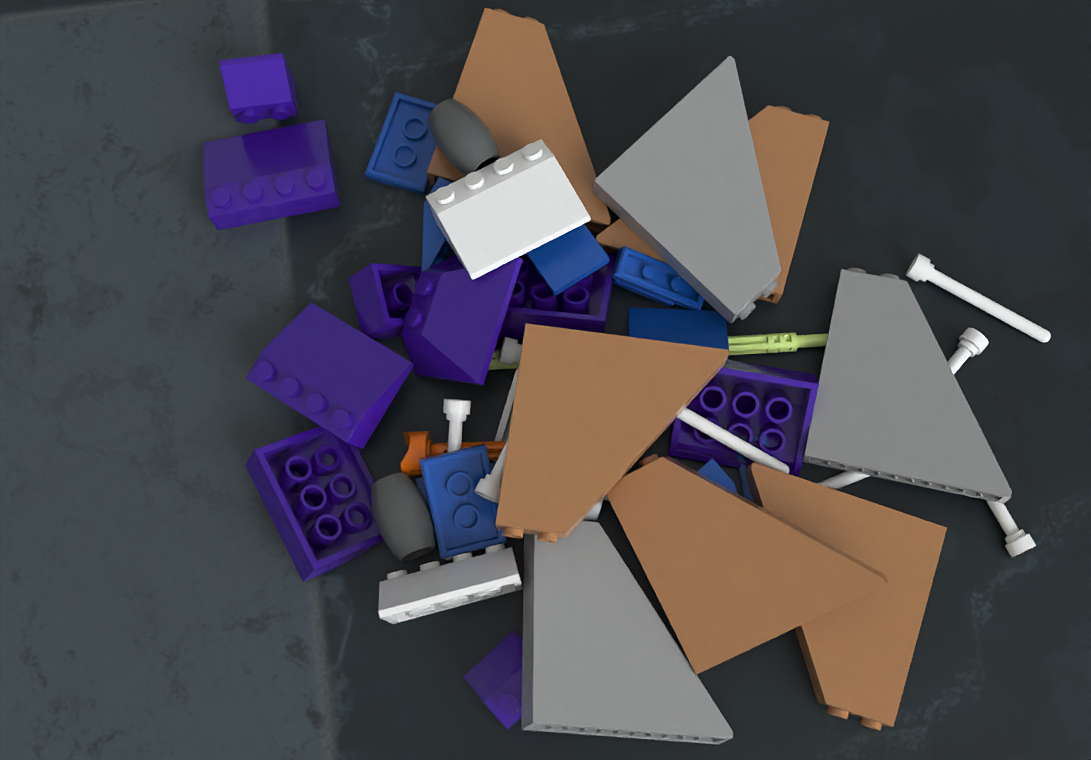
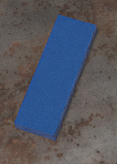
M626 246L619 249L611 278L671 301L686 309L701 310L704 298L667 263Z

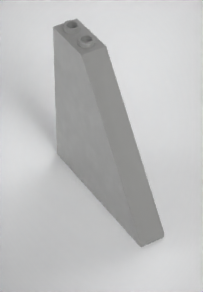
M729 56L594 180L593 193L731 324L738 317L744 320L755 309L756 305L753 302L760 295L766 298L777 288L779 283L776 279L781 272L736 63L735 59Z
M859 268L841 269L818 381V391L802 462L1004 504L1011 498L1012 490L908 282L899 280V277L893 274L877 276L867 274L865 270Z
M581 521L566 539L558 538V543L538 541L537 535L524 533L521 730L717 745L732 739L733 731L598 522Z

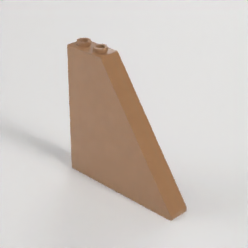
M485 8L453 99L469 107L481 118L493 135L501 158L541 139L555 156L588 212L591 220L584 223L590 231L601 233L610 226L611 217L606 204L593 193L594 180L597 177L544 24L531 17L521 18L510 15L502 9L492 10ZM436 145L427 170L429 183L435 185L439 177L451 183L465 177L466 175L455 168Z
M768 105L748 120L781 267V272L776 279L779 283L777 288L768 297L764 298L760 295L757 299L777 304L785 287L829 121L822 120L814 114L803 115L792 112L784 106L774 107ZM620 218L596 237V241L607 253H616V258L619 249L626 246L666 263Z
M526 323L495 523L497 530H503L502 535L511 538H523V533L537 535L538 541L558 543V538L566 539L726 363L729 350Z
M656 453L639 461L638 463L641 468L631 473L627 471L606 494L696 675L887 585L888 582L885 574L669 456L659 458Z
M752 462L747 467L745 475L755 504L885 574L888 580L887 585L794 629L819 704L828 706V714L847 719L848 714L860 717V725L881 731L882 725L894 727L947 527Z

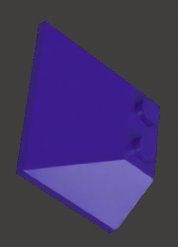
M455 254L421 272L419 280L415 285V292L410 308L405 315V323L401 332L410 361L414 363L413 370L416 375L477 385L484 384L523 261L522 258L517 257L473 280Z

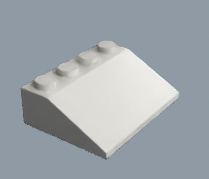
M541 139L425 196L438 227L472 280L591 220L555 156Z
M498 544L485 548L486 554L473 557L472 552L452 557L453 563L440 566L439 561L420 565L421 571L407 574V570H400L387 574L388 580L381 581L379 584L378 611L380 618L395 624L523 590L512 547L505 549L504 544Z

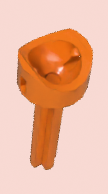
M429 431L403 432L409 449L400 463L401 470L408 476L422 475L419 459L447 453L448 443L433 444ZM507 441L461 442V449L485 444L489 461H497Z

